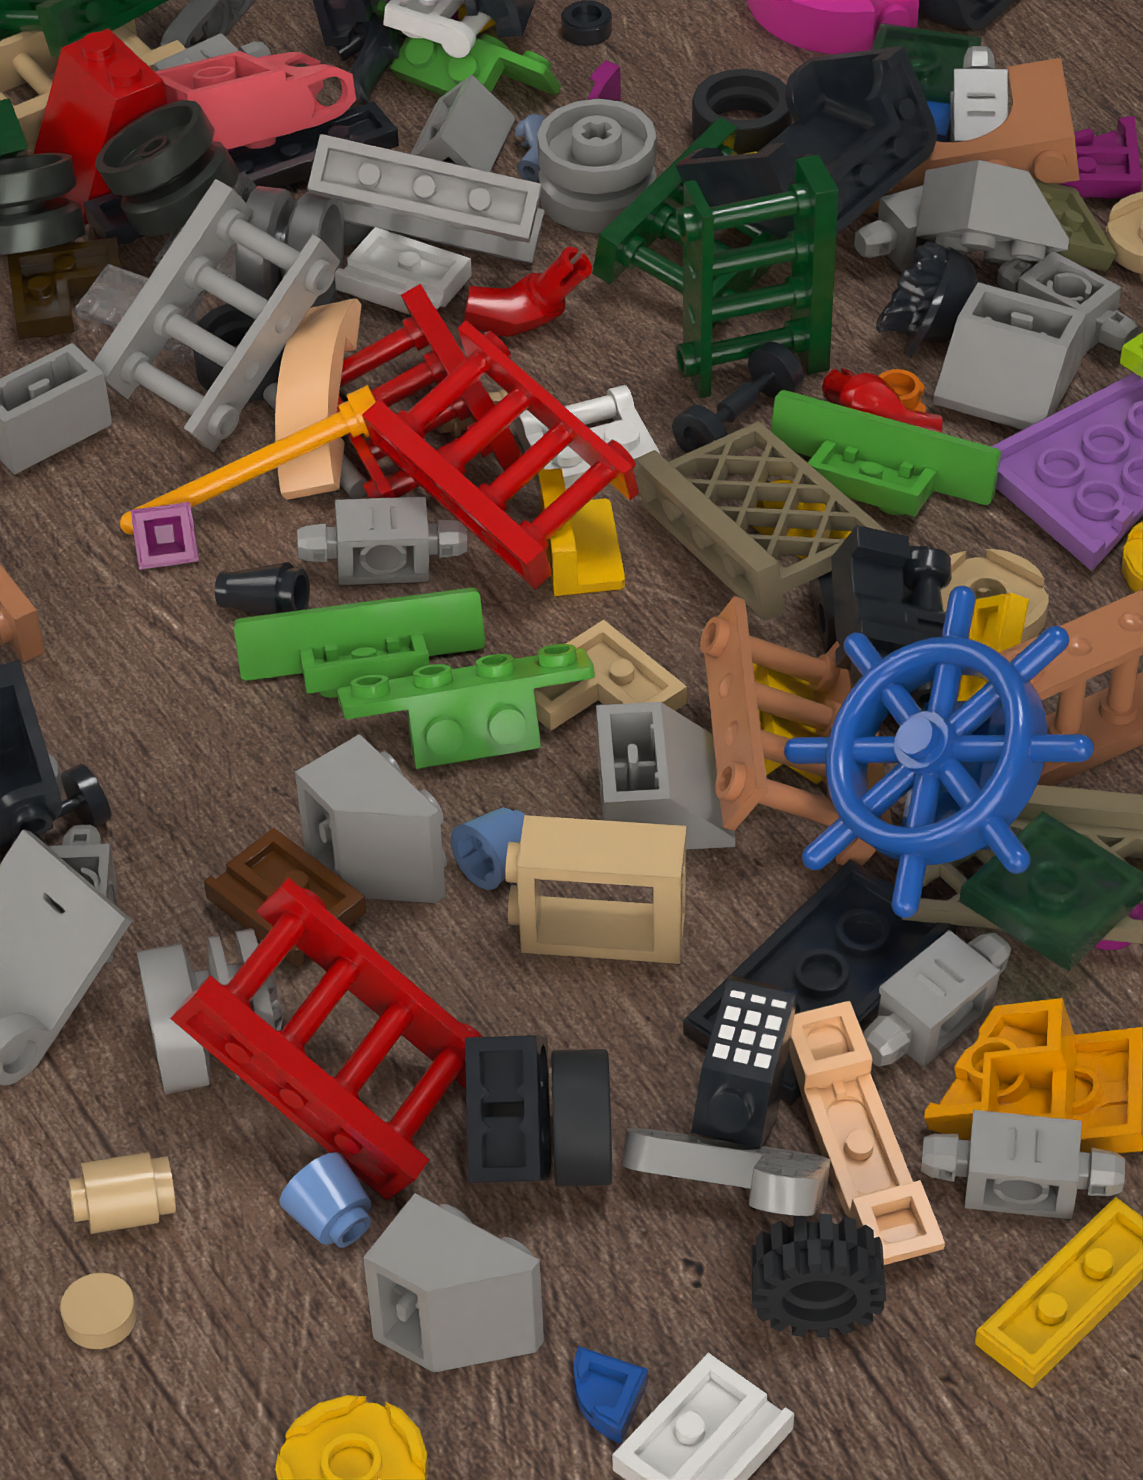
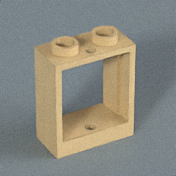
M524 815L520 842L508 843L506 856V882L517 883V885H511L508 924L520 926L521 953L680 964L686 915V826ZM540 879L653 887V904L541 896Z

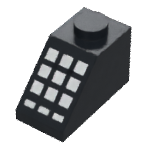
M730 975L701 1069L691 1133L753 1148H761L777 1120L799 990Z

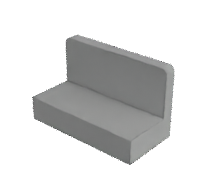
M470 75L438 99L410 154L443 161L449 157L457 165L490 172L515 121V117L473 75Z

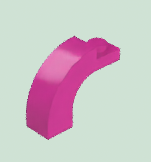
M746 0L754 18L768 32L789 44L819 53L843 54L873 50V41L917 35L919 0Z

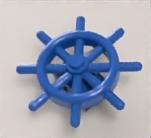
M957 586L950 592L941 637L928 638L908 644L882 658L864 634L855 632L848 635L844 641V650L860 671L862 677L842 703L831 728L830 736L795 737L788 740L784 746V755L791 763L826 764V780L830 798L840 816L804 849L802 853L804 865L811 870L824 868L851 842L859 837L882 854L899 861L891 906L894 913L902 918L912 917L918 911L927 865L952 862L978 850H992L1010 873L1020 874L1026 871L1030 865V855L1009 826L1015 821L1030 800L1038 784L1044 762H1084L1092 756L1094 751L1093 742L1086 735L1047 734V722L1043 704L1037 690L1031 683V680L1067 648L1069 644L1067 631L1060 626L1047 628L1010 662L993 648L969 639L976 597L973 590L967 586ZM962 675L975 676L989 681L968 701H957ZM933 680L929 702H924L922 711L909 693ZM891 713L900 726L896 736H876L886 716ZM868 763H898L870 790L868 789ZM907 793L901 827L886 823L881 815Z

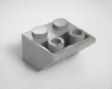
M982 160L926 170L915 237L936 241L935 244L937 243L945 249L952 247L961 254H968L969 248L985 252L983 260L995 264H1003L1012 259L1044 261L1045 253L1068 250L1069 238L1029 171Z
M978 282L958 315L934 393L933 404L1020 430H1024L1053 415L1081 365L1087 312Z
M73 343L0 378V461L14 475L112 425L104 372Z
M662 702L596 705L597 759L602 820L686 826V850L735 847V831L723 828L720 798L717 797L715 792L717 767L713 734Z
M359 734L295 771L304 850L368 899L437 903L446 897L444 867L447 865V859L442 849L441 824L444 822L442 810L436 799L427 790L422 789L418 791L403 776L397 762L389 753L385 751L379 753Z
M415 1193L363 1257L373 1339L433 1373L535 1353L544 1342L540 1260L534 1257L531 1251L519 1241L509 1237L500 1239L472 1224L464 1213L451 1205L441 1204L438 1206Z

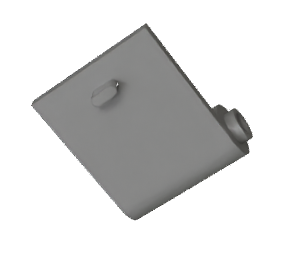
M24 829L0 864V1085L14 1084L35 1069L133 921L38 837ZM51 898L65 910L64 913L52 903Z

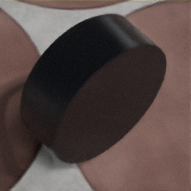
M582 0L574 2L562 11V35L567 41L576 45L590 46L602 43L612 34V13L607 6L597 1Z

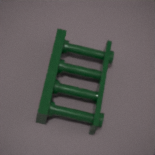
M0 0V41L23 31L43 32L51 57H59L62 47L81 40L90 33L100 32L108 28L114 31L169 0Z
M719 117L599 234L592 271L593 275L611 284L626 268L633 270L637 267L683 294V268L648 247L657 238L663 240L666 237L683 246L677 228L676 210L677 208L684 207V184L675 165L699 148H716L724 156L737 155V152L733 150L737 126ZM748 224L733 227L754 239L750 245L780 239ZM714 238L713 253L732 249ZM773 265L718 276L713 282V298L748 291ZM729 319L721 320V321H719V322H721V323L724 324V323H726ZM718 321L712 322V328L717 324Z
M819 154L796 159L795 184L789 185L787 192L709 207L695 180L684 182V207L677 208L676 210L677 228L683 242V343L677 344L675 351L680 374L683 378H691L700 398L711 396L712 366L747 359L766 342L780 343L793 354H797L808 375L830 370L839 189ZM789 215L794 217V230L788 231L786 238L713 253L714 231ZM788 261L792 262V276L786 277L783 284L713 298V277ZM786 306L791 308L790 320L785 321L782 328L712 342V322Z

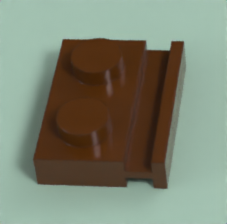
M272 828L226 864L227 871L215 879L209 876L204 880L206 898L244 928H253L255 936L261 941L273 926L255 911L288 877L299 887L306 888L318 895L325 903L327 910L347 927L366 913L365 896L275 828ZM294 945L284 959L297 968L304 963L303 956L305 953Z

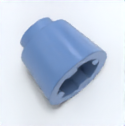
M504 807L460 824L452 831L450 844L453 856L466 877L478 887L492 890L496 889L506 880L508 843L520 842L525 815L521 811H512Z
M338 1152L325 1154L303 1167L289 1181L279 1199L280 1207L324 1245L335 1243L340 1248L346 1247L357 1241L368 1230L372 1222L371 1217L368 1215L372 1206L371 1200L345 1157Z

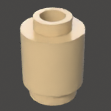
M149 1152L83 1162L80 1163L81 1177L68 1179L74 1222L88 1220L90 1234L159 1223L160 1215L176 1213L173 1180L167 1156L151 1159Z

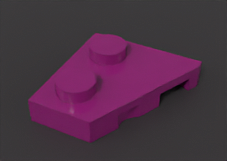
M1126 116L1118 119L1117 130L1095 137L1094 132L1090 128L1074 132L1080 180L1059 183L1060 185L1076 188L1081 197L1104 199L1125 198L1141 192L1142 176L1135 116Z

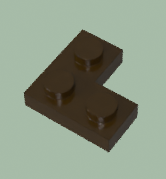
M117 237L7 254L19 340L51 337L56 334L75 332L70 296L101 294L106 291L125 289Z

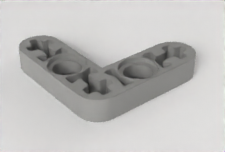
M629 1128L626 1129L622 1166L641 1172L749 1188L748 1204L753 1208L778 1214L812 1216L816 1214L826 1196L831 1160L823 1156L765 1146H761L758 1149L713 1138L653 1129Z

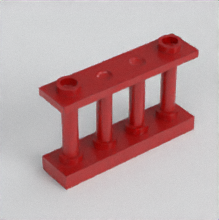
M421 284L401 294L411 315L402 320L404 327L343 360L340 388L413 347L420 351L428 346L430 352L423 355L424 362L371 390L375 400L378 401L380 399L389 408L434 382L439 384L466 359ZM479 379L423 431L426 435L456 417L460 421L471 417L474 423L466 426L468 431L495 406V403ZM340 397L338 398V405L343 403ZM509 426L479 452L482 458L493 453L503 471L522 455ZM351 433L347 434L372 478L362 484L370 499L400 498L420 486L402 469L385 477L377 461L387 455L372 442L371 438L365 441L361 434L354 438ZM457 438V439L453 440L452 442H450V443L444 445V447H446V448L448 449V448H449L454 442H456L459 438Z
M466 320L458 327L467 356L459 366L408 412L401 409L395 414L379 399L362 414L372 442L536 590L552 575L546 555V550L549 548L547 540L609 483L630 501L637 496L639 491L633 470L636 467V463L630 453L620 443L613 439L608 443L604 442L511 360V352L498 336L491 331H487L483 335ZM486 373L508 394L448 449L441 446L436 451L423 439L426 436L423 430ZM527 409L549 431L489 486L482 483L477 488L464 476L466 473L464 466ZM569 446L591 467L531 523L524 520L518 525L505 513L507 511L505 503L560 452Z
M288 877L255 911L273 927L227 985H222L210 975L183 1001L170 1019L329 1153L338 1152L342 1154L354 1174L385 1200H388L414 1182L430 1159L414 1147L412 1138L454 1080L466 1089L465 1038L482 1037V1035L470 1025L457 1021L327 910L325 903L318 895L306 888L299 887ZM295 945L323 968L326 973L281 1031H276L251 1010L249 1002ZM349 990L379 1016V1019L338 1074L333 1077L306 1056L304 1047ZM402 1035L433 1062L390 1122H385L360 1101L358 1093Z

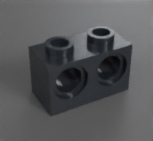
M538 1035L465 1038L469 1183L552 1180L548 1038Z

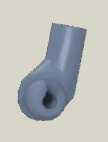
M540 114L528 115L526 119L518 122L515 129L516 137L521 135L525 137L521 145L530 148L518 163L517 170L523 179L532 182L539 180L540 164L537 150V133L542 121L545 119Z

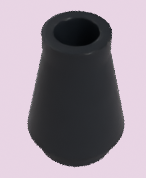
M290 562L234 572L221 571L216 578L215 599L217 605L221 608H234L259 616L307 610L310 598L308 575L304 569L294 568Z

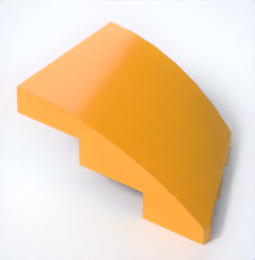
M1063 998L994 1006L979 1028V1036L976 1042L965 1049L955 1064L956 1078L939 1104L930 1102L925 1109L924 1119L929 1130L942 1134H958L959 1139L970 1141L973 1110L1080 1120L1082 1121L1080 1152L1090 1153L1091 1148L1116 1153L1143 1152V1027L1074 1034Z

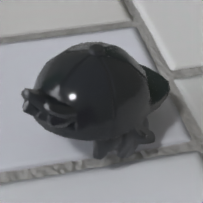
M926 242L924 246L918 247L914 251L918 262L913 268L905 269L901 272V278L897 282L898 288L891 294L892 301L887 304L876 322V329L879 333L897 331L909 334L903 352L909 358H912L922 341L944 343L951 339L958 315L979 282L975 267L964 255L952 247L945 249L943 246L932 242Z

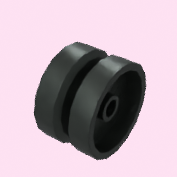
M181 100L165 104L143 114L108 140L97 155L95 167L112 193L123 196L120 206L139 235L156 236L183 227L215 179L231 188L237 183L239 169L223 144L213 141L215 130L196 101Z
M43 153L0 159V255L57 246L85 235L81 204L70 199L57 198L70 192L76 186L72 155L65 153Z

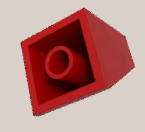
M109 28L100 32L90 33L83 39L61 48L34 154L65 153L72 155L76 186L70 192L58 198L70 199L81 204L84 225L89 223L86 220L84 202L112 193L95 167L98 153L108 140L123 127L143 114L166 104L163 79Z

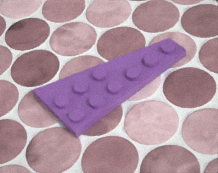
M1135 373L991 446L999 449L1002 454L996 489L1091 571L1097 567L1143 515V378Z

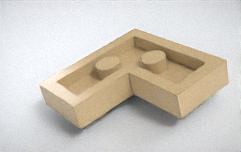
M605 620L600 621L566 643L574 645L576 649H585L594 664V678L534 688L538 721L550 731L598 700L604 705L662 702L675 711L687 704V686Z

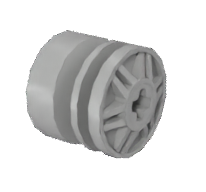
M253 928L235 931L239 957L238 963L226 965L219 935L208 937L207 969L193 971L188 955L181 943L136 952L164 1094L210 1085V1052L170 1018L183 1001L210 975L222 985H227L258 946ZM272 973L249 1003L251 1010L276 1031H281L284 1028L276 982ZM233 1072V1074L235 1075L236 1079H241L239 1076H237V1075Z

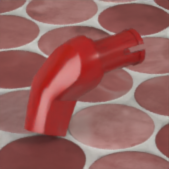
M569 246L560 253V256L543 273L528 274L507 289L470 286L465 302L462 323L467 320L479 331H491L496 335L506 337L541 327L553 321L565 311L566 296L584 279L590 276L592 273L591 262L582 253L571 264L570 260L577 254L578 249Z
M841 368V372L838 369L831 370L823 380V396L833 404L942 433V415L906 408L893 388L876 374L864 372L855 375L846 368Z

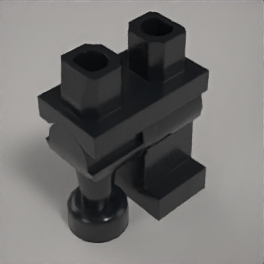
M856 525L831 556L835 631L840 645L835 651V663L837 668L851 671L853 687L862 677V674L844 650L846 637L855 632L864 634L882 658L908 644L928 638L941 637L946 615L943 609L941 590L946 588L952 579L951 557L946 552L935 548H920L910 551L909 536ZM903 584L909 590L914 591L913 605L902 603L904 599ZM933 680L909 693L920 708H924V702H929Z

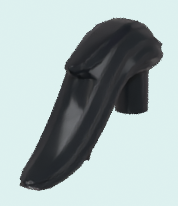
M376 13L371 14L368 22H356L354 36L350 45L333 46L342 61L360 51L357 60L348 72L353 74L355 95L362 105L370 103L371 95L379 79L391 61L400 57L399 40L395 29L383 25L384 17Z

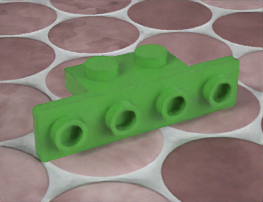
M379 0L374 8L375 12L384 17L385 6L388 3ZM395 29L397 34L407 38L399 50L400 57L395 59L390 67L391 71L399 79L442 96L470 75H473L490 92H492L501 75L557 96L562 87L551 72V63L544 57L532 51H525L523 55L512 52L506 44L493 36L482 34L480 39L476 38L475 46L465 57L455 58L450 56L440 43L425 38H412L403 34L401 30Z
M781 390L775 397L771 432L794 452L811 456L812 458L808 461V464L849 499L878 506L881 511L891 515L906 514L915 517L933 491L982 505H989L994 498L1002 455L1001 451L997 448L786 390Z
M474 587L239 618L233 623L240 676L243 680L249 681L303 673L306 693L318 692L323 697H338L337 689L351 686V681L361 676L379 674L387 676L388 680L414 676V670L430 665L429 656L479 650L485 646L481 598L478 589Z
M553 644L539 649L538 655L514 659L513 656L508 654H492L479 658L475 666L451 669L450 666L445 664H432L414 670V676L390 680L385 675H365L352 680L351 686L337 689V694L345 719L406 710L413 761L416 769L541 748L534 688L592 679L595 677L594 664L585 649H576L571 644Z

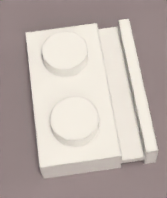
M375 227L347 258L348 265L345 269L338 268L336 270L335 284L338 291L409 315L410 313L401 294L421 284L437 310L440 306L445 308L472 276L471 258Z
M707 1353L612 1454L613 1471L625 1480H748L793 1430L794 1413L786 1407L783 1410L777 1408L767 1401V1394L713 1355Z

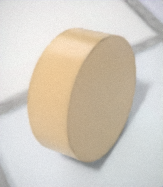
M93 1273L83 1276L67 1288L61 1300L60 1310L66 1333L73 1342L85 1348L104 1349L114 1346L130 1334L136 1323L137 1311L132 1290L123 1279L113 1274Z

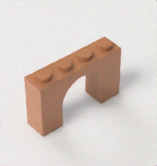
M1056 58L1008 66L1012 109L1006 120L993 131L975 139L962 142L936 141L930 156L883 196L924 185L926 170L975 160L1029 171L1032 178L1044 183L1059 184L1080 180L1075 135L1062 59ZM880 199L864 211L863 215L878 213Z

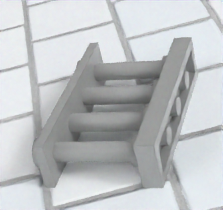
M323 134L319 136L307 187L309 194L340 200L343 208L344 222L372 229L377 227L403 236L531 265L533 264L545 213L544 209L538 208L542 191V184Z
M217 179L214 180L93 361L104 372L106 386L128 400L135 388L142 385L191 415L184 429L212 452H215L221 441L229 437L235 430L242 409L318 295L328 290L334 280L335 270L341 262L322 239L313 234L302 251L299 252L248 223V219L254 211L234 189ZM237 242L287 271L269 300L216 270V267L232 244ZM201 291H208L255 319L237 348L184 317ZM175 338L223 367L205 396L153 366L154 360L168 339Z

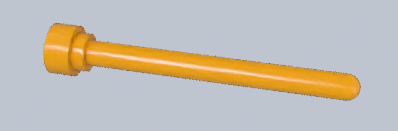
M366 385L347 394L346 396L349 401L338 405L339 412L134 509L190 502L192 508L348 433H351L353 438L364 433L366 438H368L370 435L362 414L376 400L369 386ZM128 511L122 515L120 527L126 534L134 535L131 512Z

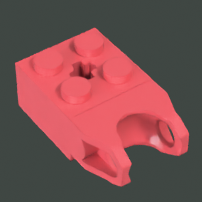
M236 51L155 71L163 79L166 104L181 100L196 101L215 130L213 141L221 142L227 151L228 149L246 146L250 149L269 147L275 144L276 137L315 127L339 117L356 101L353 74L333 65L321 64L320 60L301 52H288L256 58L242 51ZM304 63L307 65V67H294ZM329 77H337L342 85V93L339 100L330 106L321 105L316 95L324 87L323 80Z

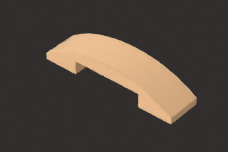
M357 298L310 308L290 339L286 342L277 385L275 441L337 413L344 352L356 350L361 313V303ZM340 437L277 467L282 496L286 500L339 490L345 445L343 439Z
M846 1001L795 1014L789 1045L790 1056L821 1155L831 1160L829 1176L846 1216L856 1220L857 1229L867 1225L874 1230V1238L880 1237L883 1244L884 1265L944 1250L945 1241L921 1180L912 1181L870 1074L873 1058L851 1002Z

